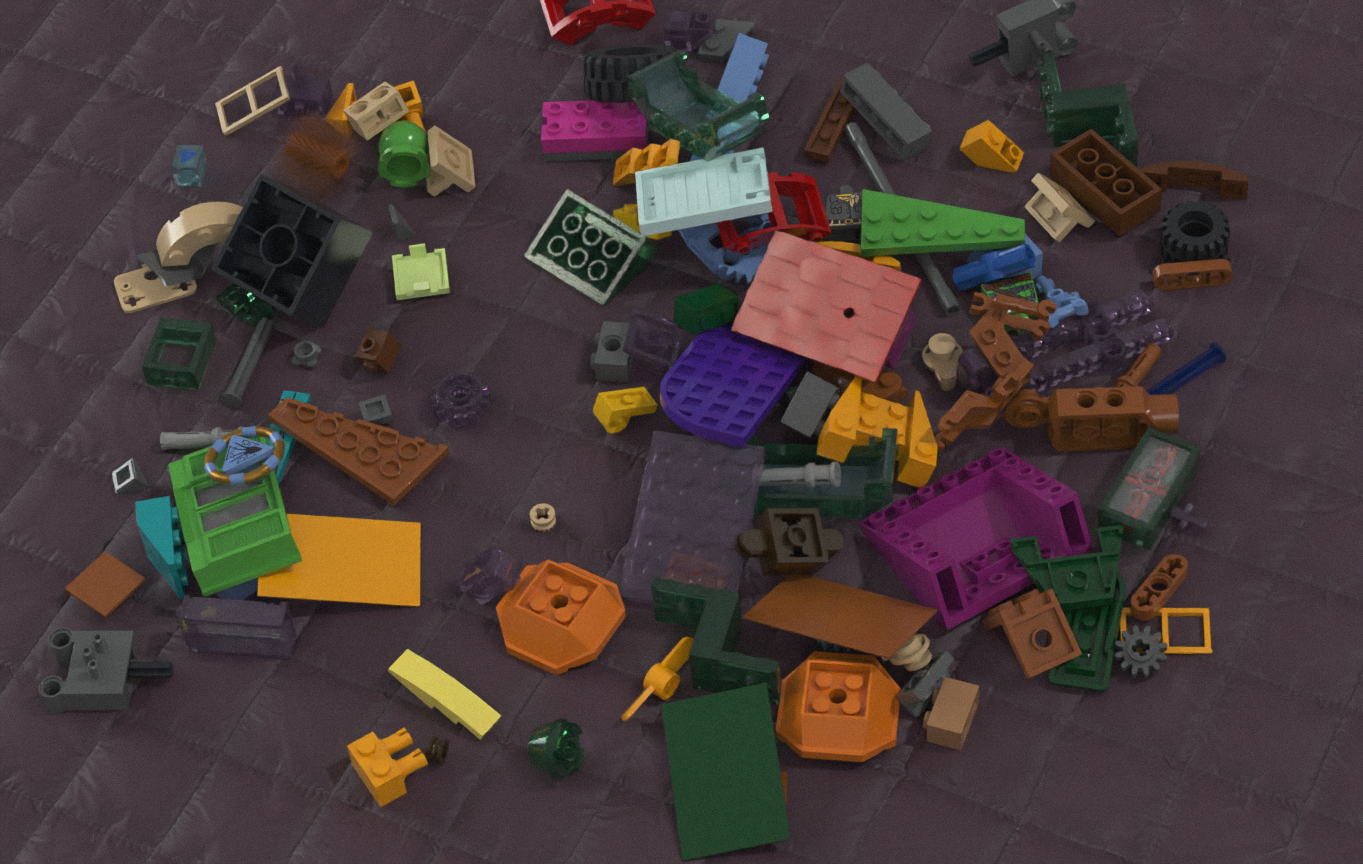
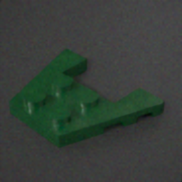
M1123 525L1096 529V537L1100 548L1098 553L1042 559L1036 536L1010 539L1011 551L1025 568V571L1039 591L1043 593L1053 589L1062 611L1113 604L1123 537Z

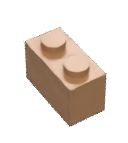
M944 677L941 688L936 687L932 697V704L934 706L932 711L926 712L923 728L927 729V742L962 750L979 705V686Z

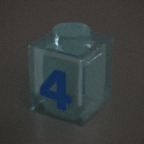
M177 145L171 167L176 185L202 186L207 167L203 146Z

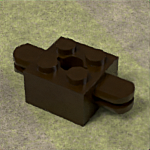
M767 508L752 521L753 529H745L734 541L735 550L740 557L760 559L763 576L814 575L827 565L829 557H833L844 545V539L839 530L822 528L818 508Z

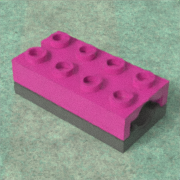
M594 100L543 102L541 143L544 161L618 159L631 148L643 150L648 146L649 115L647 102L645 101L637 103H604Z

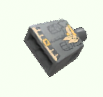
M845 185L838 189V194L828 196L826 216L832 234L825 237V242H861L862 192L854 193L853 187Z

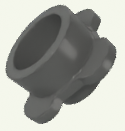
M310 341L298 343L294 348L295 356L291 359L292 364L295 366L300 364L308 367L316 366L318 364L317 357L321 353V347L314 345Z

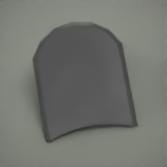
M219 243L207 245L197 250L191 257L189 265L162 267L158 250L137 254V259L152 269L162 281L164 287L201 279Z

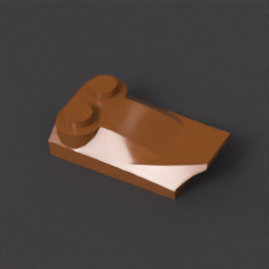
M814 361L813 375L838 387L841 392L839 396H842L855 376ZM883 368L877 383L862 379L861 392L872 394L894 403H901L908 398V390L902 385L901 377L894 372H887Z

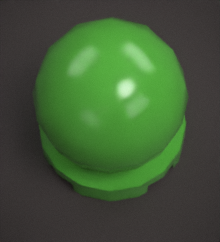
M405 120L392 123L383 129L378 142L380 154L378 172L381 179L384 177L390 181L391 186L400 188L414 187L417 185V181L424 177L427 179L431 168L428 156L429 143L425 131L415 123Z

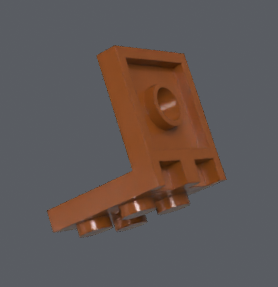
M1035 589L1013 599L1015 605H1013L1011 600L989 610L988 614L990 617L981 620L986 631L1002 624L1026 679L1082 654L1053 589L1041 594L1038 589ZM1038 631H1043L1048 635L1049 643L1046 647H1040L1035 642V635Z

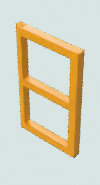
M1123 608L1120 621V640L1122 642H1125L1122 638V631H1126V616H1132L1131 608ZM1161 608L1156 616H1161L1162 643H1167V650L1160 653L1212 654L1209 608ZM1168 616H1203L1205 647H1169ZM1142 648L1136 649V652L1139 654H1146Z

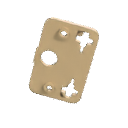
M146 264L142 265L143 268L118 275L114 279L118 298L125 313L137 312L190 296L197 291L195 280L186 282V284L192 285L188 286V290L183 291L182 288L177 289L181 286L180 283L164 287L159 277L155 280L145 279L146 274L153 271ZM129 298L140 299V301L136 302V306L131 307L130 304H126L129 302Z

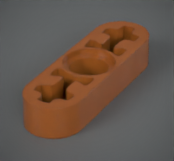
M1213 259L1161 264L1153 269L1152 276L1154 286L1157 289L1173 290L1225 285L1233 279V271L1228 260ZM1194 272L1199 273L1198 275L1192 276V277H1187V276H1186V275H1188V274H1190V273H1194Z
M1170 554L1162 559L1131 598L1130 610L1134 618L1147 621L1153 619L1187 578L1188 561L1185 557L1178 554ZM1169 569L1173 570L1171 572V577L1169 576ZM1160 583L1164 584L1167 589L1157 591L1152 586Z

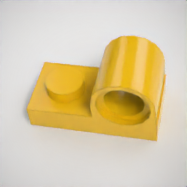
M645 387L600 392L596 398L593 413L609 434H615L622 431L628 425L631 416L655 413L658 404Z

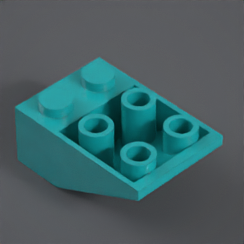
M170 496L136 501L137 526L148 559L179 599L185 598L184 586H189L187 569H184V563H187L185 546H182V541L185 539L182 526L179 524L180 518L177 507L172 506Z

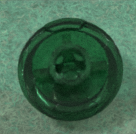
M557 719L537 726L531 733L528 743V756L532 766L555 779L569 777L572 771H578L585 754V749L580 748L578 735L583 734L580 726L566 719Z

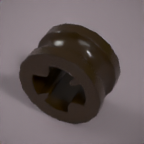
M432 736L426 749L427 762L432 763L435 760L438 765H443L449 751V740L443 738L439 741L437 736Z

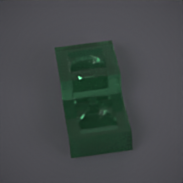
M232 283L216 296L217 301L227 311L253 329H256L258 322L263 317L270 319L275 315L271 305L255 298L254 294L235 283Z

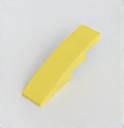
M409 649L387 670L428 707L432 709L435 706L453 723L457 724L460 722L480 740L501 718L498 712L476 694Z

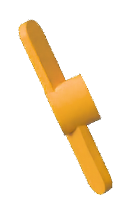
M682 638L661 663H656L650 668L643 682L645 690L620 717L624 722L633 715L651 693L662 700L669 699L675 693L680 683V675L676 672L696 650V641L693 638Z

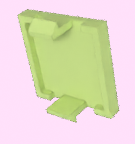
M425 243L409 245L411 256L403 257V254L392 255L397 300L450 293L445 248L434 249V252L427 253Z

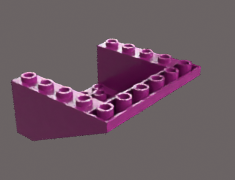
M1003 447L990 451L985 457L967 463L964 468L944 475L939 481L929 486L921 487L909 497L899 499L890 507L874 512L867 519L859 522L862 533L922 606L938 610L932 619L946 630L1034 584L1025 568L1011 551L1010 539L1036 536L1042 559L1093 552L1077 492Z

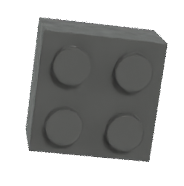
M807 371L780 422L789 429L815 442L828 415L841 397L839 396L840 390L838 387Z

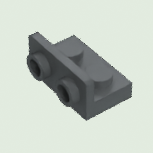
M948 651L933 654L930 662L921 669H918L895 696L913 717L920 716L932 701L934 690L936 687L941 688L944 677L950 678L948 667L954 658Z

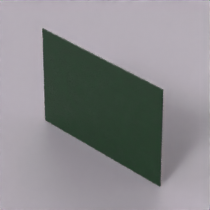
M767 683L661 704L682 861L790 840Z

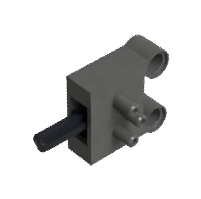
M1028 0L997 14L998 41L968 55L972 66H978L999 57L1000 63L1010 76L1014 77L1036 66L1044 68L1047 61L1071 54L1077 48L1078 40L1063 22L1055 23V19L1065 20L1070 18L1076 11V3L1074 0Z
M62 627L53 630L49 634L48 644L56 663L70 665L67 682H64L58 676H48L40 682L38 691L46 710L53 714L62 713L65 710H128L134 679L171 678L174 673V667L172 662H137L139 645L134 631H71L68 628Z

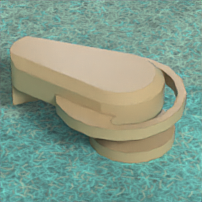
M946 333L935 334L930 338L922 352V361L929 370L933 371L939 387L944 391H951L957 384V368L963 362V350L951 335Z
M914 634L890 659L884 657L882 659L884 662L890 660L893 665H904L908 671L921 669L932 659V654L927 649L930 641L924 634Z

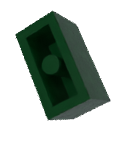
M714 284L675 297L673 322L692 335L734 322L738 311V296L720 284Z

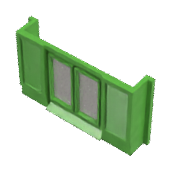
M247 438L271 446L267 438ZM211 446L185 455L183 459L168 464L192 572L204 597L302 561L300 551L292 536L275 469L264 477L247 484L235 486L220 484L210 479L204 469L205 457ZM228 446L215 460V466L221 473H223L222 469ZM266 460L260 461V465L262 466Z

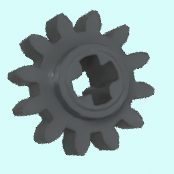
M1137 625L1133 626L1132 635L1122 631V638L1125 642H1115V648L1120 651L1115 654V661H1123L1121 671L1124 672L1131 668L1132 678H1135L1138 672H1143L1145 679H1148L1150 669L1159 673L1160 666L1157 662L1166 663L1167 656L1160 653L1167 650V643H1158L1161 639V633L1157 632L1153 636L1150 635V626H1146L1144 632H1139ZM1142 648L1146 652L1145 656H1140L1136 649Z

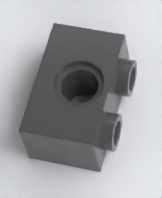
M603 321L601 332H597L595 337L597 352L591 355V369L595 370L596 381L629 383L638 342L636 324Z

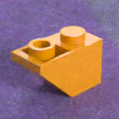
M989 120L967 130L960 146V150L977 166L1011 173L1017 172L1024 152Z

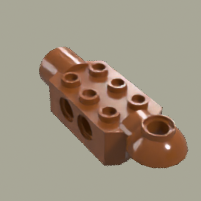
M1143 386L1056 389L1050 397H1040L1036 391L1025 389L1015 394L1014 399L1009 402L1004 413L1006 421L1018 428H1034L1048 423L1049 439L1051 440V445L1057 451L1144 448L1155 435L1178 434L1179 429L1177 395H1149Z

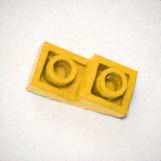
M624 204V208L613 210V216L619 222L641 235L637 204ZM672 231L647 235L646 237L659 240L671 236Z

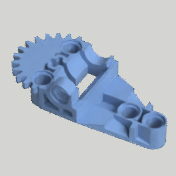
M767 213L733 219L734 223L739 219H745L751 225L739 234L738 237L771 227ZM717 222L679 229L686 245L714 275L717 274L719 278L726 281L735 279L736 283H739L741 278L745 277L746 285H750L752 278L755 277L758 266L762 262L769 245H762L751 249L745 254L737 255L724 248V246L717 249L709 242L720 234ZM724 262H730V263H732L734 266H729V265L725 264Z

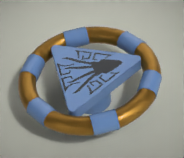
M243 427L221 437L210 447L205 457L204 469L210 479L224 485L235 486L256 481L272 472L280 463L285 451L284 440L278 432L267 427ZM247 438H267L273 444L274 449L272 446L256 442ZM228 446L222 469L223 473H221L215 466V460ZM266 460L261 466L260 461Z

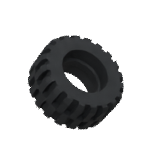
M634 44L609 46L590 50L583 57L585 95L590 100L596 102L637 103L662 100L679 95L683 88L681 52L677 47L671 45Z

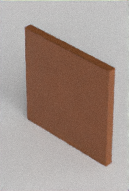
M104 551L65 588V591L104 618H107L146 579Z

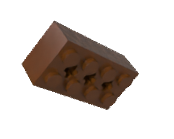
M1093 129L1086 131L1050 153V176L1066 188L1069 193L1118 236L1123 235L1161 211L1162 189Z

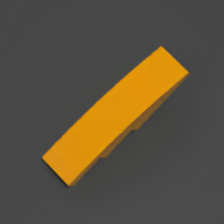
M670 139L663 145L651 143L643 150L631 148L616 160L613 185L622 186L636 183L635 172L678 164L680 141Z

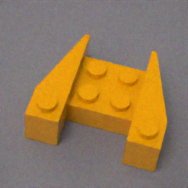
M855 376L830 412L819 434L817 455L844 463L851 447L854 446L899 461L897 481L918 488L926 486L936 467L938 446L920 391L915 390L906 407L899 403L861 392L862 378Z

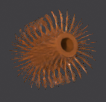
M303 112L304 122L302 121L301 129L297 118V124H299L298 132L295 131L291 136L289 134L290 138H287L286 140L288 141L285 142L287 144H281L286 145V148L283 147L284 149H282L286 151L283 153L285 155H280L283 157L281 161L287 156L282 163L287 165L289 162L288 168L285 171V177H289L288 182L292 176L294 178L293 182L296 179L298 183L300 181V184L303 181L307 186L312 184L315 187L316 185L322 191V194L324 191V195L325 193L327 195L326 191H328L331 181V188L334 182L337 187L338 179L337 193L339 198V178L344 187L342 176H347L345 172L348 171L349 163L357 160L349 161L351 158L349 156L352 154L347 155L353 148L352 146L349 147L350 144L346 148L347 142L350 139L348 137L346 141L347 137L345 136H347L348 132L344 135L341 130L339 131V128L337 130V127L333 130L330 127L332 121L329 126L327 124L325 127L321 122L315 121V118L313 121L311 119V122L307 118L305 125L306 116H304Z

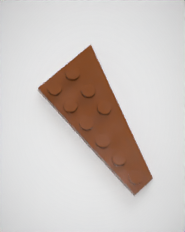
M285 398L268 414L269 422L393 506L450 453L449 446L439 444V446L429 444L426 443L424 438L417 436L414 439L400 435L397 430L360 419L357 422L344 417V414L334 412V414L318 410L317 406L290 398Z

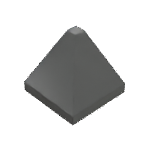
M393 204L389 205L390 221L396 239L402 241L415 237L414 231Z
M133 458L112 472L117 495L149 487L146 478Z

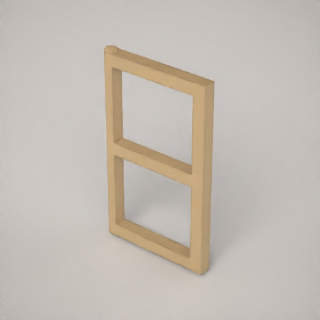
M281 66L215 103L222 132L225 136L290 100ZM277 75L282 96L258 109L253 88ZM247 92L252 113L228 126L223 105Z

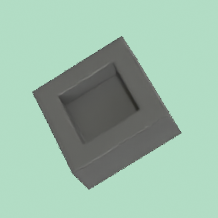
M385 395L358 402L364 421L377 425L393 422Z

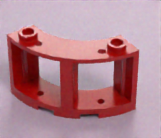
M540 0L551 37L570 46L584 35L595 31L596 26L611 23L612 26H625L641 30L656 15L651 0H616L607 2L605 0H590V6L579 9L567 17L562 6L570 0Z
M778 172L768 173L773 212L767 213L771 224L770 228L738 237L733 219L717 222L724 248L737 255L745 254L753 248L769 244L776 230L810 242H822L825 237L832 234L815 178L796 172H791L789 176L780 177ZM779 195L793 198L800 224L788 225Z

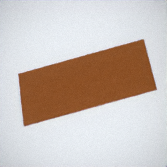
M788 575L744 614L741 619L890 659L938 610L808 575Z

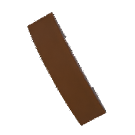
M1168 161L1148 165L1140 170L1165 193L1167 185L1220 189L1221 198L1247 200L1249 177L1217 164L1199 161Z

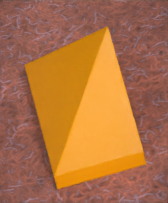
M354 83L347 84L325 119L328 124L332 121L331 126H335V129L337 127V130L339 128L341 132L344 129V132L346 130L348 134L353 127L343 110L357 101Z

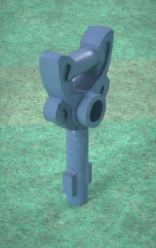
M1043 275L1037 278V284L1035 285L1039 293L1044 292L1047 296L1045 300H1051L1057 305L1055 313H1050L1047 321L1050 328H1054L1059 323L1058 320L1075 313L1076 315L1088 314L1087 303L1080 298L1078 292L1068 294V292H1063L1062 289H1054L1055 284L1051 278L1047 279Z

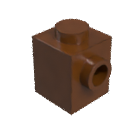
M367 328L354 357L367 372L376 374L377 371L389 373L402 345L387 331Z

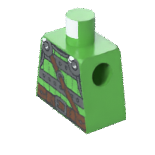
M1031 272L981 285V293L989 298L994 299L998 294H1003L1019 299L1022 297L1024 300L1038 303ZM1007 310V311H1006V313H1008V314H1012V315L1018 314V313L1015 312V311H1011V310ZM1024 313L1018 314L1020 317L1038 320L1036 316ZM1004 327V330L1010 331L1012 328ZM1017 330L1019 336L1030 334L1029 332Z

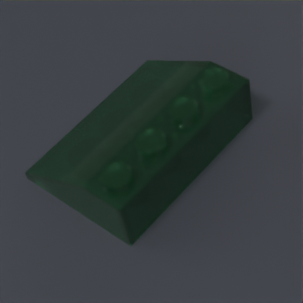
M566 189L524 257L605 307L645 270L659 246L646 236H641V233Z

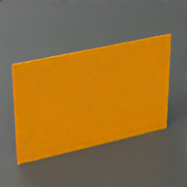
M287 514L292 536L300 551L302 561L258 577V597L420 607L421 523Z

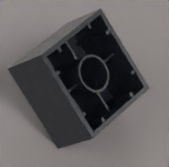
M260 173L211 270L288 315L324 328L373 232L294 187Z

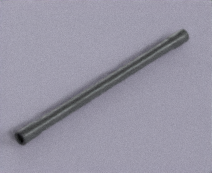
M851 122L847 124L844 132L852 147L856 149L878 191L896 195L868 146L867 139L858 123ZM915 253L914 255L934 289L947 316L956 315L961 307L951 289L946 285L930 254Z

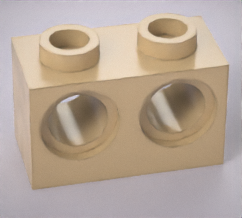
M384 81L343 111L354 131L361 134L368 141L409 112V109L399 91Z

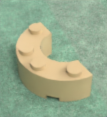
M207 202L191 206L179 212L180 217L172 223L168 221L161 229L157 238L156 246L162 267L189 265L191 257L197 250L211 244H224L243 207L228 202Z

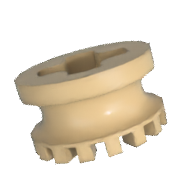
M541 503L535 505L530 510L531 525L534 530L546 532V530L550 531V528L553 529L554 525H556L555 510L551 505ZM548 515V518H547V519H545V518H540V519L538 520V516Z

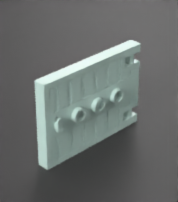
M764 148L635 172L641 236L773 212Z

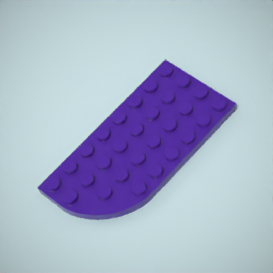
M734 322L701 332L696 336L663 377L660 386V404L666 415L683 429L698 435L700 438L727 443V445L732 447H744L809 359L731 331Z

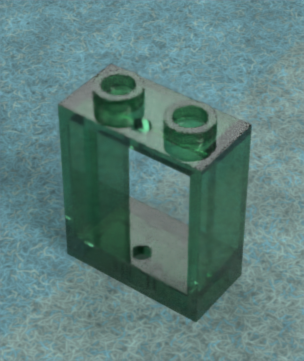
M160 317L142 365L146 383L158 387L167 386L199 390L217 341L212 323ZM166 343L196 346L190 366L160 364L159 361Z

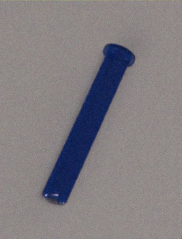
M1212 343L1207 351L1146 391L1149 395L1171 394L1216 363H1224L1226 361V354L1219 344Z

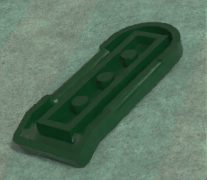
M1118 571L1112 605L1063 611L1082 654L1050 669L1049 681L1052 685L1101 693L1107 692L1126 590L1124 578Z

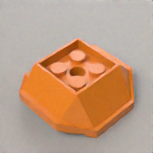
M546 560L538 565H527L496 606L507 653L556 676L567 672L568 668L595 660L626 618V610L617 584L568 562L557 563L551 560Z
M814 651L782 680L776 737L783 743L785 742L802 758L864 762L876 756L884 749L888 750L896 746L900 702L895 696L900 692L901 688L874 655Z

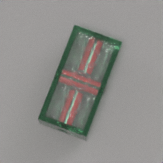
M1148 427L1099 506L1097 528L1123 525V540L1151 550L1199 470L1201 447Z

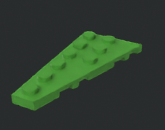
M862 189V257L1015 248L1026 244L1025 219Z

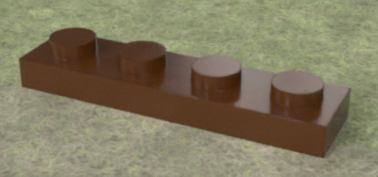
M839 78L804 148V157L829 163L844 133V128L855 111L851 103L840 93L842 78Z

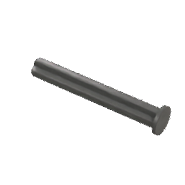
M263 317L258 322L227 392L221 395V401L227 407L236 409L242 405L241 398L274 328V322L267 317Z

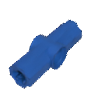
M1023 244L1003 252L995 251L984 254L975 262L954 268L952 275L954 284L958 287L959 291H967L982 284L1009 278L1012 274L1035 267V254L1029 244Z

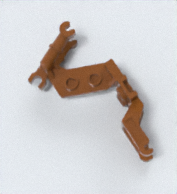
M974 292L972 301L979 302L982 306L972 304L969 313L976 316L983 315V317L970 330L969 335L999 378L991 388V391L994 393L990 397L967 390L952 408L941 417L939 422L941 432L935 436L938 451L942 452L945 445L942 442L951 445L966 429H985L990 427L993 422L996 423L1001 411L1007 407L1015 394L1027 383L1034 364L1023 358L1004 330V327L1012 328L1013 331L1017 329L1029 332L1032 338L1041 341L1043 332L1048 333L1050 325L1047 322L1050 313H1055L1057 308L1053 301L1042 300L1040 303L1024 300L1022 297L1019 299L1003 294H998L993 299L983 293ZM1011 310L1018 314L1024 313L1039 317L1040 319L1032 320L1020 317L1018 314H1008L1006 311Z

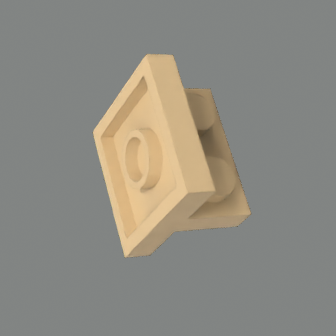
M433 126L427 131L429 143L428 156L431 168L426 179L427 192L435 197L453 183L466 192H470L475 188L472 150L437 126Z
M1037 173L1031 180L1039 188V191L1024 207L1058 242H1061L1077 223L1089 228L1096 221L1063 186L1040 173Z

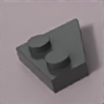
M707 18L698 52V60L724 63L730 57L739 33L746 36L755 33V22Z

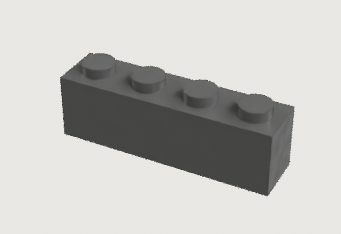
M868 62L843 75L840 93L903 160L928 148L932 135L930 126L914 112L909 104H906L897 91L890 87L881 74L874 70Z

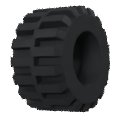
M1193 200L1187 201V204L1178 203L1176 208L1171 207L1167 214H1164L1161 223L1160 251L1163 253L1165 261L1179 263L1225 259L1229 247L1230 224L1228 217L1224 216V211L1220 208L1215 209V205L1211 203L1208 205L1204 204L1205 201L1193 203Z

